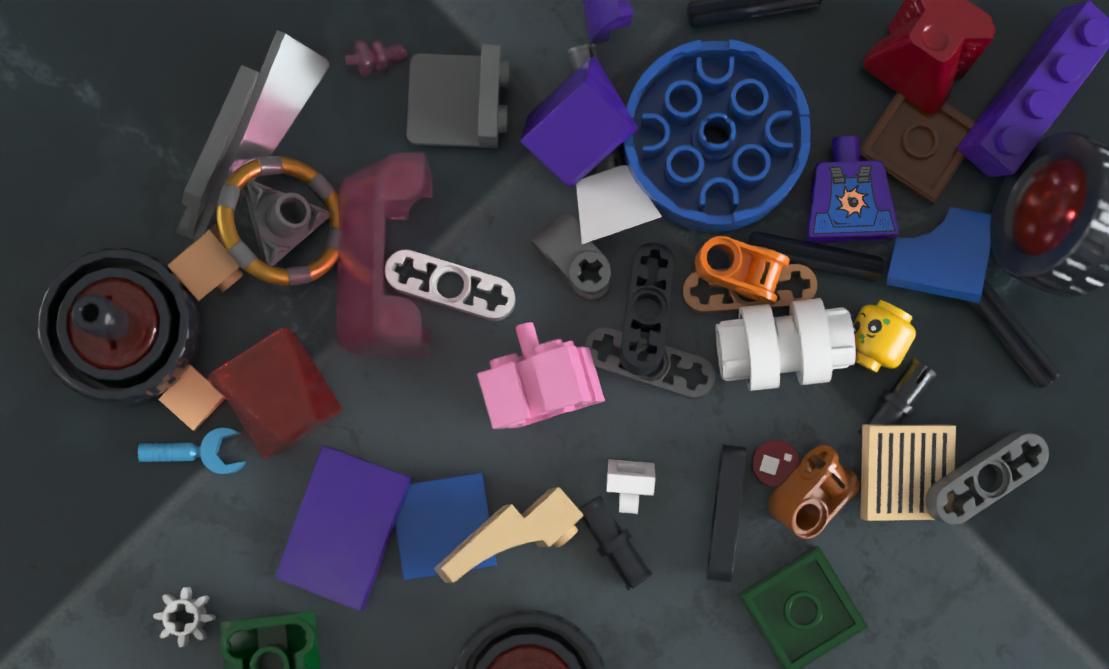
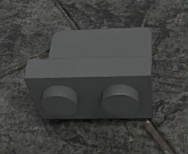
M482 44L481 56L415 54L411 58L407 138L411 144L498 148L499 133H507L508 105H500L501 87L509 88L510 60L502 59L500 45Z

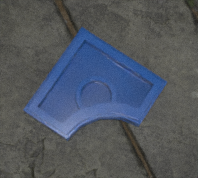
M950 207L945 220L932 232L915 238L896 237L886 285L980 303L991 248L990 222L992 215Z

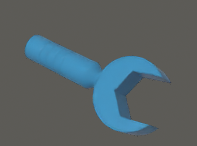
M217 428L210 431L204 437L201 446H197L194 443H140L138 446L139 462L193 461L201 457L203 464L210 471L223 475L234 474L240 471L247 463L242 461L227 464L218 455L223 438L241 434L230 428Z

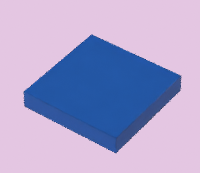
M483 473L409 484L395 523L404 580L438 575L433 568L490 518ZM496 554L472 569L497 566Z

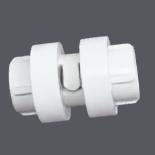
M821 298L791 301L789 316L773 317L769 304L740 307L739 319L721 321L720 324L715 326L717 357L722 380L735 381L746 379L749 391L778 388L780 373L796 372L800 385L830 382L832 369L847 368L855 363V338L849 311L844 307L825 309Z

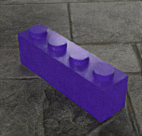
M1090 0L1062 8L956 149L989 178L1015 174L1109 49V18Z

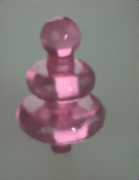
M357 39L354 44V55L345 56V61L347 65L356 64L359 74L363 77H368L372 72V63L375 64L377 69L383 70L387 67L389 59L403 60L407 55V50L402 44H395L391 48H385L383 42L379 40L375 41L372 44V50H369L368 44L364 39Z

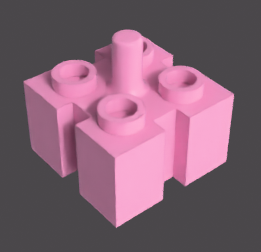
M532 322L523 323L515 327L523 356L518 357L517 354H510L490 361V370L477 373L493 429L520 428L605 401L590 348H576L573 341L562 343L561 339L539 345Z

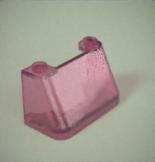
M425 153L391 154L351 173L340 185L338 202L339 255L337 259L336 335L341 346L351 354L370 356H429L430 333L422 330L421 313L415 303L404 297L384 296L386 219L409 220V211L413 204L422 197H432V172Z

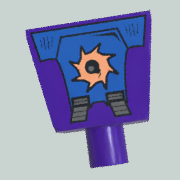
M857 136L833 138V162L818 163L812 171L804 241L816 244L892 241L899 234L883 162L861 161L860 138Z

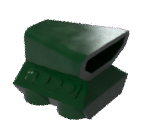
M315 611L293 612L219 622L221 634L220 650L223 656L224 669H321Z

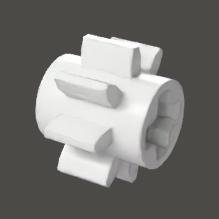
M183 587L181 600H177L171 594H164L162 596L167 607L164 612L153 614V618L163 620L165 629L160 634L161 639L176 635L178 636L179 647H185L189 642V634L193 633L199 640L207 638V634L202 628L206 622L216 620V616L207 614L204 607L210 599L208 595L202 596L197 600L191 599V587ZM186 604V612L194 614V622L188 623L184 627L183 621L176 620V612L184 610Z

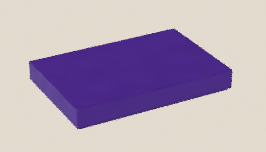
M322 445L275 578L358 611L365 610L412 477L335 448Z

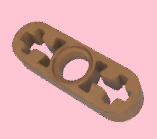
M788 264V267H783L777 284L787 283L791 278V274H796L799 282H806L808 287L800 292L799 298H793L790 290H777L775 292L778 297L776 304H769L771 310L789 309L791 301L812 299L817 291V279L812 270L801 264ZM728 268L714 270L722 272L728 270ZM764 268V271H763V274H762V277H761V280H760V284H761V281H762V278H763V275H764V272H765V268ZM697 271L688 276L682 287V300L685 306L697 314L739 312L740 307L766 304L758 301H743L736 291L727 289L731 304L722 303L724 294L711 295L708 299V304H700L699 297L691 296L690 290L696 289L698 281L703 280ZM706 281L707 288H722Z

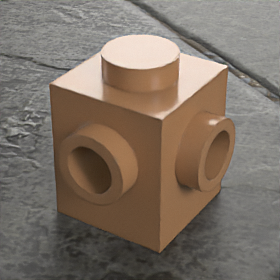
M217 223L167 265L198 301L216 286L224 292L244 275L239 269L240 266L227 253L228 251L221 240Z

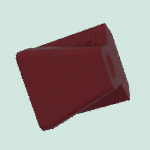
M905 0L887 26L891 34L870 49L863 60V67L867 72L903 95L925 112L936 114L947 102L954 78L962 79L994 39L995 27L992 23V17L968 0Z

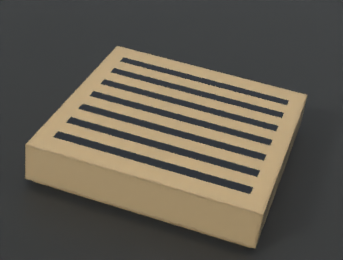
M949 424L863 425L860 519L866 521L935 520L926 509V494L935 482L955 470L956 426ZM947 493L948 503L943 508L953 511L952 502L954 494Z

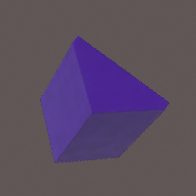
M591 56L528 114L520 142L567 186L573 187L631 136L638 127L597 58Z

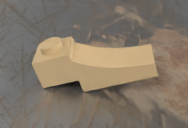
M560 487L548 489L522 514L512 504L502 506L433 569L445 583H454L482 561L511 547L534 542L539 548L550 547L552 544L559 548L577 533L578 529L574 524L584 515Z

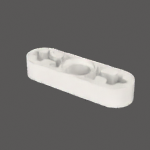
M412 250L395 252L390 256L385 266V275L392 288L409 296L490 321L505 319L512 313L515 307L516 298L512 286L506 280ZM407 260H412L414 269L428 275L429 265L437 267L429 280V292L421 291L425 283L417 278L409 277L406 284L400 283L399 274L394 272L396 266H405ZM456 273L463 279L464 288L457 297L445 298L438 292L437 284L444 274ZM472 279L481 281L477 285V290L484 293H492L494 287L501 288L502 297L508 300L506 305H497L495 311L487 310V301L475 296L473 298V306L464 304L472 291Z

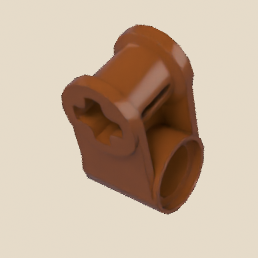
M818 446L806 454L801 464L773 492L768 504L769 513L774 520L799 537L805 539L816 537L824 530L837 512L859 491L860 478L853 470L845 469L838 461V453L831 446ZM816 464H819L822 468H816ZM838 483L844 484V488H841Z

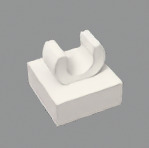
M608 459L606 492L620 493V513L638 514L639 494L654 495L655 463Z

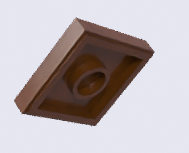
M897 92L860 147L861 160L882 161L887 177L932 206L965 158L956 148L976 122L947 103L944 104L938 113L929 114Z

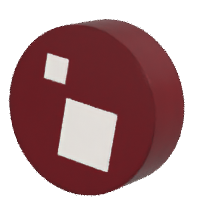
M771 440L759 446L754 452L751 461L754 476L759 482L769 487L781 486L800 465L796 450L790 444L781 440Z

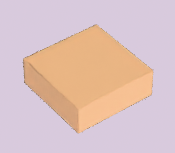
M190 365L187 371H184L180 376V380L174 386H170L159 400L191 430L196 431L225 400L226 396L196 368Z

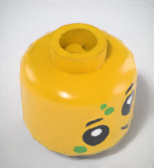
M879 300L877 306L873 304L863 306L853 323L856 351L855 362L876 373L880 366L891 369L897 368L916 336L915 328L910 324L913 317L883 300Z

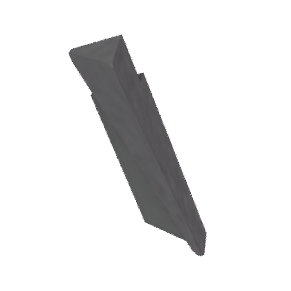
M277 30L260 73L241 65L184 190L182 204L187 206L177 227L176 234L195 241L217 223L216 206L222 186L230 175L243 164L256 158L270 157L328 70L330 64L325 57L289 35ZM244 187L240 191L235 211L245 197Z

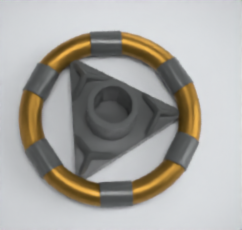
M282 156L256 158L236 169L222 186L216 206L217 226L221 240L228 251L227 253L243 270L255 278L270 284L286 287L307 284L328 272L342 254L347 235L343 205L333 186L321 173L311 166ZM275 174L293 176L307 184L323 202L326 210L308 203L304 197L297 193H283L252 179L257 176ZM243 187L262 261L240 239L235 227L234 211ZM329 218L330 228L324 250L317 259L308 265L289 268L274 267L279 260Z

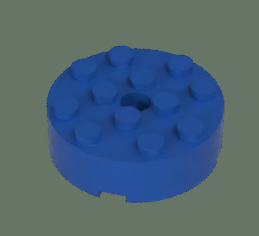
M731 39L728 41L704 42L697 40L668 51L643 73L636 83L626 107L638 129L622 143L625 165L628 166L634 180L651 199L661 216L688 229L703 232H725L749 226L763 219L775 210L788 196L800 177L809 155L811 145L810 112L798 82L776 58L764 50L745 42ZM710 126L720 127L728 134L729 139L722 144L707 142L703 130Z

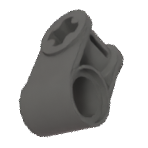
M565 211L531 240V243L554 271L563 277L582 299L589 301L599 300L610 291L613 281L611 267L607 258L592 241L582 244L580 224L569 212ZM586 268L591 272L600 269L598 271L600 281L594 284L589 279L582 283L584 281L582 271Z

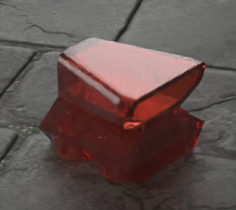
M282 328L208 376L212 387L228 401L264 460L285 450L335 418L343 410L295 332L292 333L289 328Z

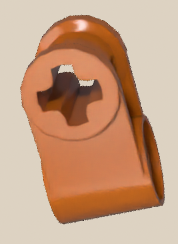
M717 236L708 240L700 248L695 257V268L699 276L708 283L736 291L738 294L758 302L776 304L778 297L774 292L782 268L788 267L790 258L767 248L752 246L725 236ZM712 249L724 251L730 261L728 270L721 272L712 269L707 262L708 251ZM764 268H765V272H764V275H763V278H762V281H761V284H760V280H761V277H762V274H763V271H764Z

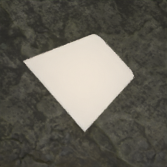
M621 165L583 178L576 184L582 244L662 217L651 199L638 186L627 165Z

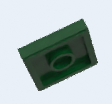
M819 546L812 548L737 594L783 669H802L868 628L867 623Z

